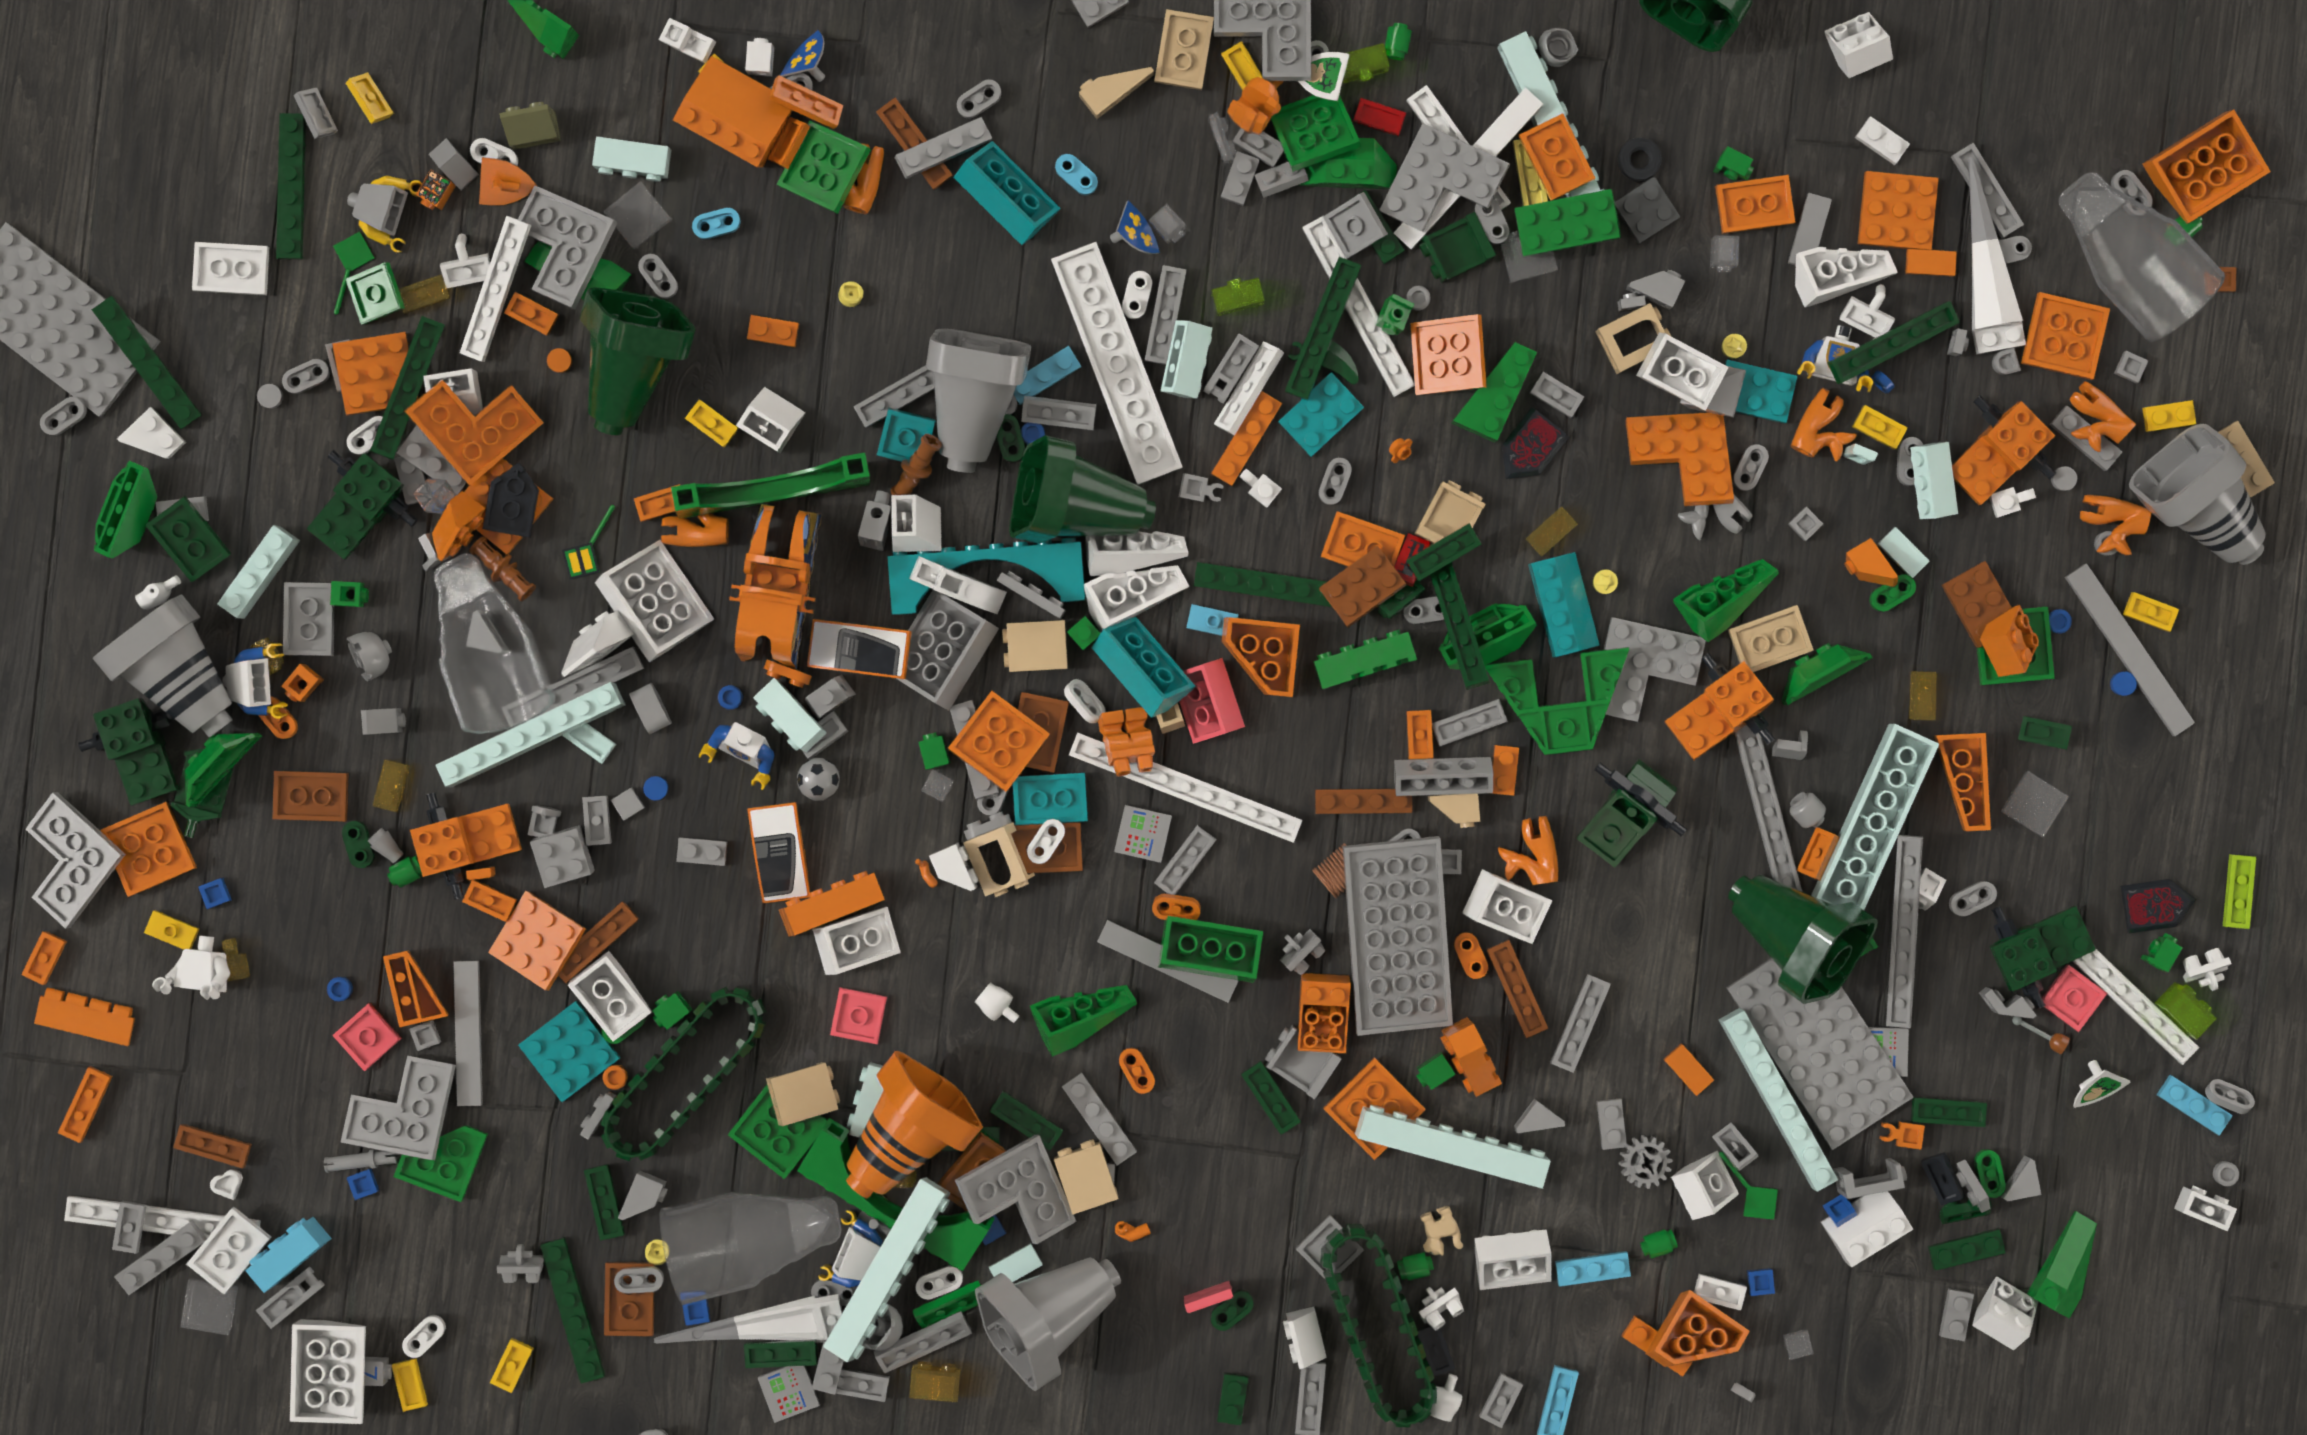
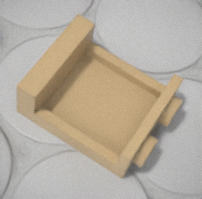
M1450 480L1447 483L1442 482L1415 535L1433 544L1467 523H1470L1473 528L1486 504L1481 502L1483 499L1481 496L1473 492L1466 494L1460 491V485Z
M1065 620L1007 623V629H1002L1003 643H1008V653H1004V666L1009 667V672L1068 669Z
M821 1062L794 1072L766 1078L778 1125L785 1126L838 1110L837 1103H840L837 1090H833L831 1084L833 1073L830 1066H826V1063Z
M1094 1139L1083 1142L1080 1144L1081 1148L1072 1150L1071 1147L1062 1149L1057 1152L1058 1156L1054 1157L1072 1215L1117 1200L1119 1197L1100 1141L1095 1143Z

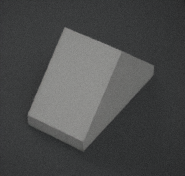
M447 138L429 153V156L461 191L479 176L477 171Z
M482 610L473 612L466 646L502 654L510 652L486 612Z
M1534 1098L1516 1122L1514 1128L1517 1133L1564 1127L1565 1121Z
M1732 1123L1712 1136L1726 1157L1739 1171L1759 1157Z
M2025 1155L2006 1182L2005 1191L2000 1196L2006 1201L2041 1195L2035 1161Z

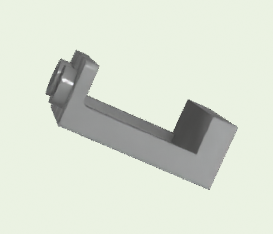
M1292 1025L1290 1029L1285 1028L1280 1034L1278 1040L1281 1042L1276 1049L1272 1047L1265 1057V1060L1268 1061L1266 1067L1315 1099L1341 1061V1057L1331 1052L1298 1051V1028Z
M1887 1158L1885 1159L1887 1173L1854 1179L1853 1173L1844 1167L1833 1168L1838 1179L1836 1181L1838 1193L1850 1199L1905 1188L1904 1181L1907 1180L1905 1168L1895 1160Z

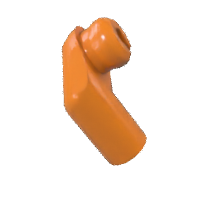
M1119 1221L1115 1225V1233L1129 1242H1134L1151 1234L1147 1223L1134 1227L1124 1221Z

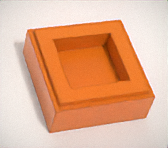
M495 867L468 870L466 874L467 879L475 880L494 877L496 872Z

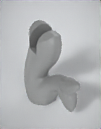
M1735 495L1733 503L1713 504L1721 524L1735 534L1739 533L1743 528L1731 518L1734 513H1737L1747 522L1753 517L1747 507ZM1696 505L1694 511L1678 514L1680 520L1692 525L1693 533L1698 540H1701L1705 529L1709 505Z

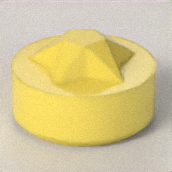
M856 282L844 283L838 293L840 302L848 307L859 305L863 298L862 287Z
M1731 334L1723 340L1721 345L1722 352L1728 358H1739L1747 349L1746 340L1739 334Z
M1601 570L1593 578V587L1601 594L1613 592L1618 584L1617 576L1610 570Z
M662 1240L649 1242L645 1248L647 1261L654 1265L664 1264L669 1258L668 1245Z

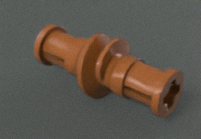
M925 434L921 438L919 448L910 457V460H902L901 467L904 471L897 485L890 490L892 495H911L920 478L930 476L932 472L930 465L932 457L942 446L937 437Z
M485 537L478 539L471 546L469 552L472 555H476L488 569L493 571L491 580L493 582L503 581L507 587H510L518 595L520 601L527 599L534 592L536 585L530 584L516 569L518 566L517 562L509 564L512 558L511 555L503 558L498 551L494 550L487 543L488 540Z

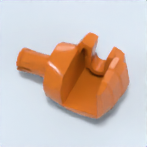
M1260 77L1252 78L1242 91L1241 98L1238 101L1232 100L1227 111L1228 115L1245 132L1260 135L1272 116L1281 109L1276 89L1283 81H1267Z

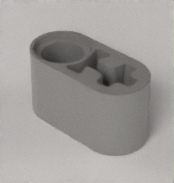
M652 683L629 693L636 711L649 734L672 724L669 714Z

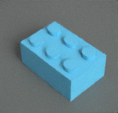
M314 1217L307 1221L305 1218H302L286 1230L288 1235L284 1233L267 1246L270 1250L265 1249L249 1261L251 1266L245 1271L263 1293L276 1286L332 1239Z

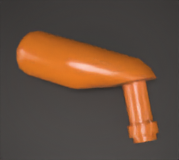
M916 859L915 863L919 865L925 882L931 888L936 887L938 881L931 874L928 862Z

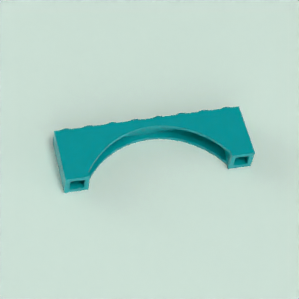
M1076 538L1061 539L1062 543L1052 544V540H1048L1033 546H1028V542H1014L1013 547L1004 548V543L989 544V549H980L979 545L965 546V551H956L955 547L941 548L940 553L917 551V554L908 555L907 552H893V556H887L892 615L918 613V605L931 589L910 579L919 556L952 570L962 565L982 560L1012 562L1032 570L1045 579L1058 592L1061 602L1085 601L1081 542H1076Z

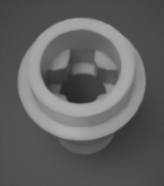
M380 828L368 840L372 849L389 859L392 863H395L404 854L389 831H385L383 828Z

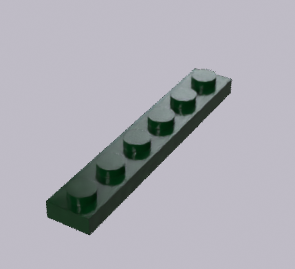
M279 113L277 259L303 260L306 120L303 114Z
M1338 257L1285 389L1286 393L1308 401L1362 266L1360 264Z
M110 296L91 309L180 429H183L202 416L113 296Z
M1947 301L1827 363L1836 383L1841 384L1960 323L1951 302Z
M421 316L370 452L394 460L410 418L405 413V410L417 400L424 376L427 374L445 324Z
M1197 562L1194 580L1195 587L1332 607L1319 590L1322 585L1327 583L1325 581Z
M1451 562L1430 574L1466 690L1489 684L1490 681Z
M563 1237L542 1243L540 1245L580 1383L603 1378L605 1372L566 1239Z

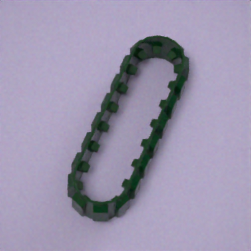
M726 986L711 994V1002L704 1000L694 1010L693 1013L696 1015V1018L693 1020L689 1017L677 1029L680 1034L677 1038L673 1035L661 1047L664 1053L662 1055L655 1054L644 1067L647 1069V1072L643 1073L640 1071L628 1083L631 1090H622L612 1101L615 1107L613 1109L608 1108L601 1121V1125L605 1127L604 1134L601 1137L607 1149L612 1148L613 1151L617 1152L616 1157L627 1161L638 1157L642 1161L657 1153L656 1145L663 1147L674 1136V1132L671 1129L673 1127L680 1129L691 1117L687 1111L691 1109L695 1112L707 1099L704 1093L707 1091L711 1094L722 1083L723 1080L720 1075L722 1073L725 1075L730 1074L739 1064L736 1057L740 1055L744 1058L755 1046V1043L752 1041L753 1038L762 1037L766 1022L762 1020V1014L766 1010L760 998L755 1000L751 996V990L737 986L734 990L729 991ZM727 996L736 997V1003L742 1004L743 1001L747 1002L750 1006L747 1008L749 1015L754 1014L755 1023L750 1022L748 1030L753 1032L747 1041L740 1038L735 1043L739 1050L731 1059L723 1056L719 1061L723 1068L715 1077L709 1074L704 1077L703 1080L706 1083V1087L698 1095L691 1092L687 1096L690 1104L682 1113L675 1110L671 1114L674 1122L666 1131L661 1128L657 1129L654 1134L658 1140L652 1146H649L646 1141L639 1144L640 1150L632 1149L633 1144L627 1142L623 1145L619 1141L621 1138L619 1132H614L613 1124L618 1125L620 1117L615 1115L621 1106L629 1108L632 1104L629 1099L632 1093L637 1088L644 1091L648 1087L645 1079L653 1070L660 1073L665 1068L661 1061L670 1052L676 1055L681 1050L678 1043L686 1034L691 1037L695 1035L697 1030L694 1028V1025L702 1016L709 1019L713 1015L710 1007L717 1000L721 1005L728 1003Z
M1347 1224L1346 1228L1340 1230L1336 1228L1326 1237L1328 1242L1326 1247L1321 1248L1320 1263L1323 1267L1327 1268L1323 1274L1330 1291H1336L1331 1294L1338 1313H1344L1339 1317L1344 1332L1347 1336L1352 1335L1347 1340L1354 1357L1360 1358L1356 1361L1360 1376L1363 1381L1368 1380L1364 1383L1365 1390L1371 1403H1375L1373 1405L1374 1410L1385 1422L1391 1420L1396 1427L1410 1428L1411 1424L1422 1423L1432 1414L1430 1412L1432 1404L1437 1403V1388L1434 1383H1430L1435 1378L1427 1360H1423L1427 1356L1422 1342L1419 1338H1414L1418 1335L1414 1320L1411 1316H1406L1410 1312L1406 1298L1402 1293L1398 1294L1402 1287L1395 1271H1390L1394 1267L1391 1256L1387 1249H1382L1384 1242L1373 1229L1366 1231L1362 1224ZM1360 1238L1367 1239L1365 1245L1369 1249L1376 1246L1379 1256L1374 1259L1377 1267L1383 1266L1387 1279L1382 1282L1385 1289H1391L1395 1301L1390 1304L1392 1311L1400 1312L1403 1324L1399 1326L1400 1333H1407L1411 1342L1407 1352L1409 1356H1416L1420 1367L1415 1371L1417 1379L1424 1378L1425 1388L1420 1389V1397L1422 1399L1408 1411L1406 1409H1398V1412L1391 1411L1393 1407L1389 1402L1381 1405L1378 1395L1383 1392L1381 1384L1374 1385L1370 1373L1375 1370L1373 1362L1366 1363L1362 1352L1367 1347L1365 1340L1357 1339L1354 1328L1359 1325L1356 1317L1350 1318L1346 1305L1351 1302L1349 1295H1341L1337 1284L1343 1280L1341 1273H1333L1332 1263L1337 1262V1254L1334 1252L1338 1247L1344 1246L1345 1241L1348 1239L1359 1241Z

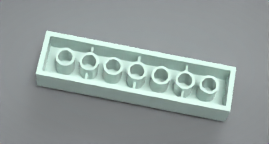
M1888 724L1840 830L1838 843L1821 880L1817 881L1811 896L1832 905L1853 902L1863 910L1865 909L1939 743L1897 724Z

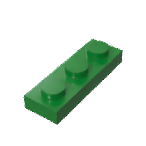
M979 1280L913 1309L914 1317L921 1328H926L958 1312H964L977 1306L975 1289L981 1286Z

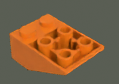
M1313 973L1301 975L1298 1051L1346 1053L1351 986L1349 975Z

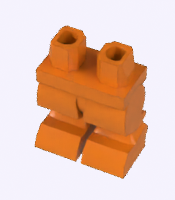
M1142 707L1125 709L1124 713L1123 710L1101 713L1099 717V730L1103 734L1109 767H1114L1118 777L1130 774L1129 763L1137 762L1138 770L1141 773L1150 772L1153 768L1152 757L1155 749L1151 730L1144 726L1147 712Z

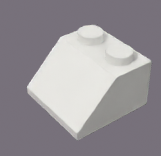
M1718 1151L1683 1167L1671 1177L1692 1220L1715 1214L1739 1194Z

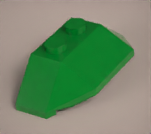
M1359 138L1361 147L1305 167L1304 169L1309 181L1303 182L1299 186L1390 190L1397 175V165L1375 138Z
M129 461L126 467L113 479L96 522V544L94 545V551L113 559L140 542L146 529L145 524L148 523L157 500V494L148 468Z
M1493 604L1469 616L1484 665L1519 649L1537 626L1526 605ZM1447 633L1443 644L1439 647V651L1450 669H1460L1449 633Z
M1826 643L1817 648V654L1809 658L1808 655L1797 659L1795 661L1796 666L1792 667L1789 672L1781 700L1783 705L1793 703L1872 659L1871 654L1838 644L1830 646L1829 643Z
M259 733L212 735L204 743L206 748L200 754L198 752L195 753L187 762L189 766L185 769L186 805L189 808L197 807L262 736Z

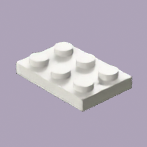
M195 242L192 290L197 292L267 295L270 247Z
M233 1207L186 1265L221 1293L226 1294L250 1265L249 1261L263 1249L271 1239V1236Z

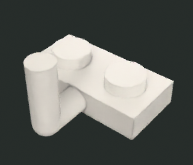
M459 234L455 244L459 259L440 264L446 288L484 281L491 263L488 253L468 257L465 247L467 236L465 234Z
M1880 284L1876 287V295L1870 305L1851 296L1840 315V320L1875 338L1888 332L1895 318L1878 310L1885 299V286Z

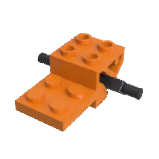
M1981 395L1973 401L1984 412L1982 417L1990 426L1952 464L1954 481L1978 505H1982L2015 471L2021 470L2027 463L2035 471L2039 469L2048 479H2051L2057 473L2046 463L2048 459L2040 451L2055 435L2022 401L2017 402L2005 413L1995 404L1990 406Z
M1710 653L1702 657L1703 662L1710 669L1708 675L1714 683L1708 686L1702 695L1665 721V724L1693 761L1745 725L1750 728L1753 734L1759 733L1767 745L1772 743L1775 738L1766 728L1769 726V723L1762 716L1761 712L1774 699L1746 662L1743 661L1731 671H1728L1722 663L1718 665Z
M436 792L426 795L430 810H427L430 825L410 830L422 876L425 877L443 872L447 886L451 885L454 899L464 897L460 883L464 879L460 867L522 850L509 803L447 820L444 807H439Z

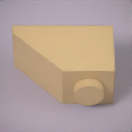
M1478 794L1428 796V801L1451 821L1460 823V828L1474 827V822H1480Z

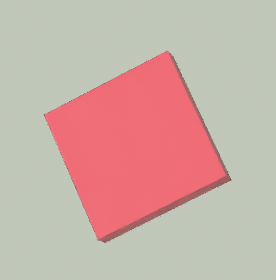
M2066 964L2042 999L2046 1004L2044 1007L2079 1032L2108 993L2073 967Z
M840 987L830 1035L878 1044L887 996Z
M368 1003L332 1035L364 1071L368 1070L402 1039L371 1003Z
M1230 1281L1184 1296V1305L1187 1313L1231 1299L1233 1292Z

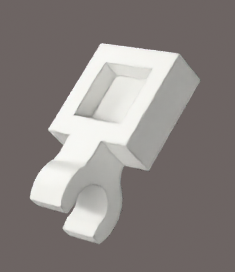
M1245 469L1239 476L1252 487L1248 494L1266 508L1282 490L1281 487L1264 474L1258 479L1249 470Z
M2014 487L1993 493L1989 498L1995 517L1998 518L2021 510L2019 503L2036 498L2033 488L2015 493Z

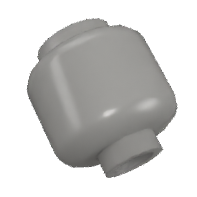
M1801 792L1791 800L1790 814L1801 827L1809 828L1813 826L1815 828L1823 823L1826 807L1814 793Z

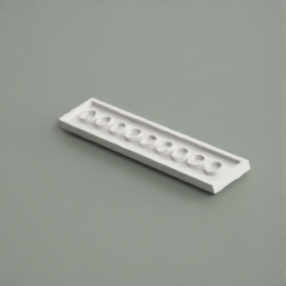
M1094 242L1052 258L1051 261L1137 485L1183 468L1097 243Z

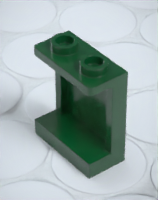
M1475 212L1428 236H1423L1421 238L1422 244L1419 245L1424 257H1429L1432 263L1430 270L1434 278H1439L1441 283L1496 256Z

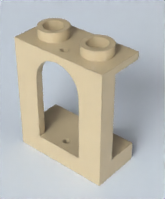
M1651 303L1595 331L1616 374L1644 361L1653 343L1623 357L1613 337L1614 334L1641 321L1650 320L1657 335L1660 332L1671 336L1667 328L1663 329L1660 320H1662L1661 314L1657 307H1652Z
M1013 822L963 843L985 896L994 893V896L998 897L1009 892L1007 888L1014 885L1015 889L1029 884L1028 879L1035 876L1034 872L1027 874L1011 835V833L1017 831ZM995 840L999 842L1011 873L1009 882L1003 885L997 884L992 880L979 850L980 846Z

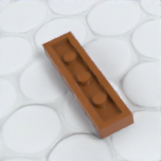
M893 98L876 111L904 151L927 141L896 98ZM944 163L921 172L933 190H936L953 177Z
M1395 789L1315 790V814L1412 813V796H1396Z
M624 901L581 937L559 973V977L565 983L574 978L639 920Z
M1506 940L1486 949L1524 1036L1528 1038L1548 1029L1510 941Z

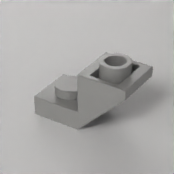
M1985 987L1979 992L1980 996L1994 1013L2025 1018L2037 1016L2033 1011L2035 1006L2026 996L2023 998L2022 996L2014 995L2003 1004L2002 1002L2005 999L1997 989L1992 990Z

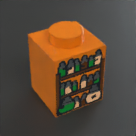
M430 170L416 195L422 199L420 203L427 208L433 210L437 207L442 210L456 185Z

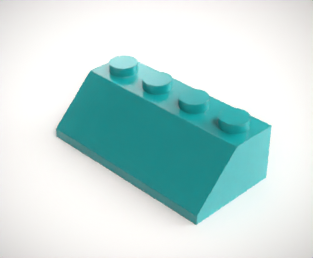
M993 141L969 157L954 176L961 186L1021 245L1034 237L1061 209Z
M1575 552L1528 564L1552 657L1599 646Z
M1136 616L1103 629L1091 647L1151 718L1168 711L1195 688L1193 682Z

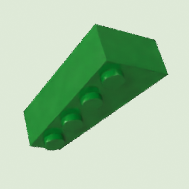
M1515 342L1487 376V388L1477 389L1451 423L1495 443L1501 434L1537 352Z
M1399 629L1386 633L1387 639L1378 641L1377 637L1364 640V646L1355 648L1354 644L1340 648L1341 653L1333 656L1331 651L1317 655L1318 660L1313 663L1321 689L1417 660L1409 632L1401 634Z

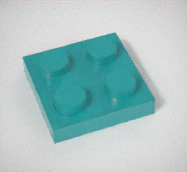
M888 408L877 455L901 462L904 459L910 460V457L919 448L922 436L925 434L932 435L936 420Z

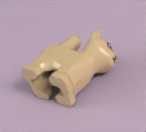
M1449 1206L1436 1209L1441 1215L1439 1219L1435 1220L1431 1212L1420 1216L1424 1222L1427 1240L1423 1245L1425 1252L1443 1256L1444 1244L1440 1238L1451 1235L1454 1246L1457 1249L1463 1248V1243L1460 1240L1461 1233Z

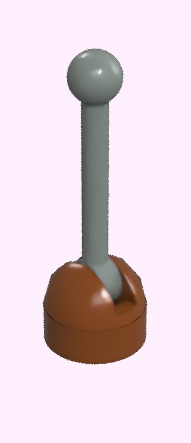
M2014 1016L2012 1019L2015 1025H2022L2049 1040L2051 1049L2060 1055L2069 1043L2070 1038L2064 1034L2057 1033L2050 1036L2022 1021L2021 1017Z

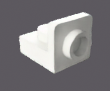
M1927 868L1921 871L1919 909L1923 910L1929 909L1936 903L1946 882L1944 878Z

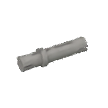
M371 1149L367 1153L325 1157L324 1164L334 1165L324 1166L326 1173L369 1166L373 1169L378 1168V1165L399 1163V1157L394 1156L399 1154Z

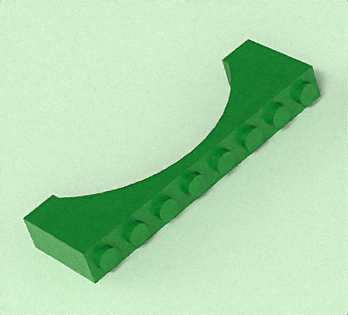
M864 452L842 456L839 459L816 467L778 476L729 483H691L671 487L676 514L679 519L866 486L870 485V476Z
M829 1118L797 1171L807 1179L813 1180L827 1191L836 1194L848 1204L856 1206L868 1216L874 1217L892 1229L903 1208L875 1192L869 1198L862 1197L848 1185L846 1179L851 1172L847 1167V1162L852 1154L848 1140L850 1130ZM968 1211L953 1215H939L935 1219L938 1221L936 1227L930 1234L927 1233L923 1240L925 1242L923 1248L927 1249L929 1253L945 1260L951 1266L963 1271L986 1236L995 1218L991 1216L979 1224H974Z

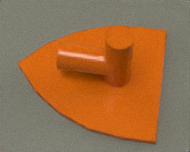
M482 157L479 204H510L526 197L531 193L534 185L537 186L531 177L518 166L504 160Z

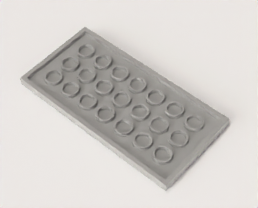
M5 222L0 229V340L70 395L80 399L97 416L103 417L138 372L91 310L106 300V298L21 232ZM131 319L152 349L155 350L161 341Z
M1436 836L1343 846L1357 1035L1453 1026L1441 838Z
M1769 959L1726 988L1738 1007L1747 1014L1764 1047L1833 1150L1912 1099L1913 1096L1842 987L1828 999L1802 1004L1778 986L1782 970L1772 959Z

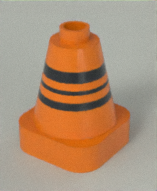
M895 1051L876 1074L884 1090L847 1162V1167L851 1174L846 1179V1182L856 1193L865 1198H869L873 1192L884 1195L947 1145L956 1150L964 1151L983 1128L969 1101L954 1084L900 1051Z

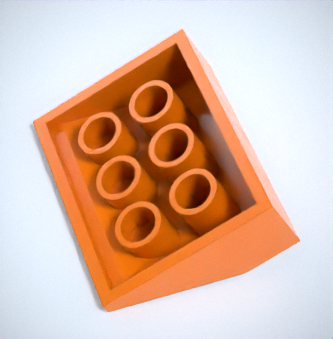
M711 56L684 97L673 121L756 167H764L793 110L770 100L772 89Z
M2234 109L2222 113L2142 163L2154 185L2187 224L2271 172Z

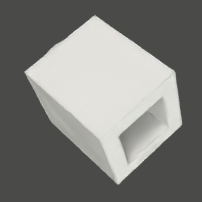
M755 38L754 42L747 41L745 70L748 75L772 76L774 46L772 43H768L769 40Z

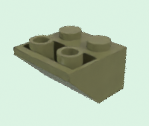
M544 102L531 103L529 108L520 109L518 106L505 109L506 112L499 113L508 144L513 150L561 141L556 112L548 104L544 105Z

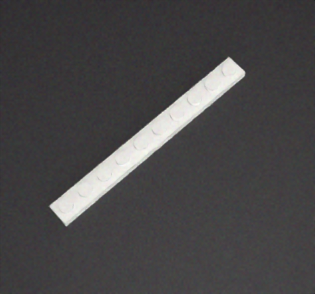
M1077 733L1069 755L1116 773L1113 766L1109 767L1105 743ZM1137 762L1129 763L1131 772L1124 776L1126 778L1294 843L1302 823L1301 819L1153 762L1152 770L1144 773L1139 772Z

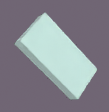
M1853 444L1845 448L1843 457L1864 465L1875 461L1878 453L1858 444Z
M1896 527L1877 544L1912 578L1930 562Z
M588 723L563 734V737L601 764L604 763L616 746L613 741Z
M1030 1243L989 1266V1269L994 1277L1003 1273L1014 1282L1039 1268L1043 1263Z

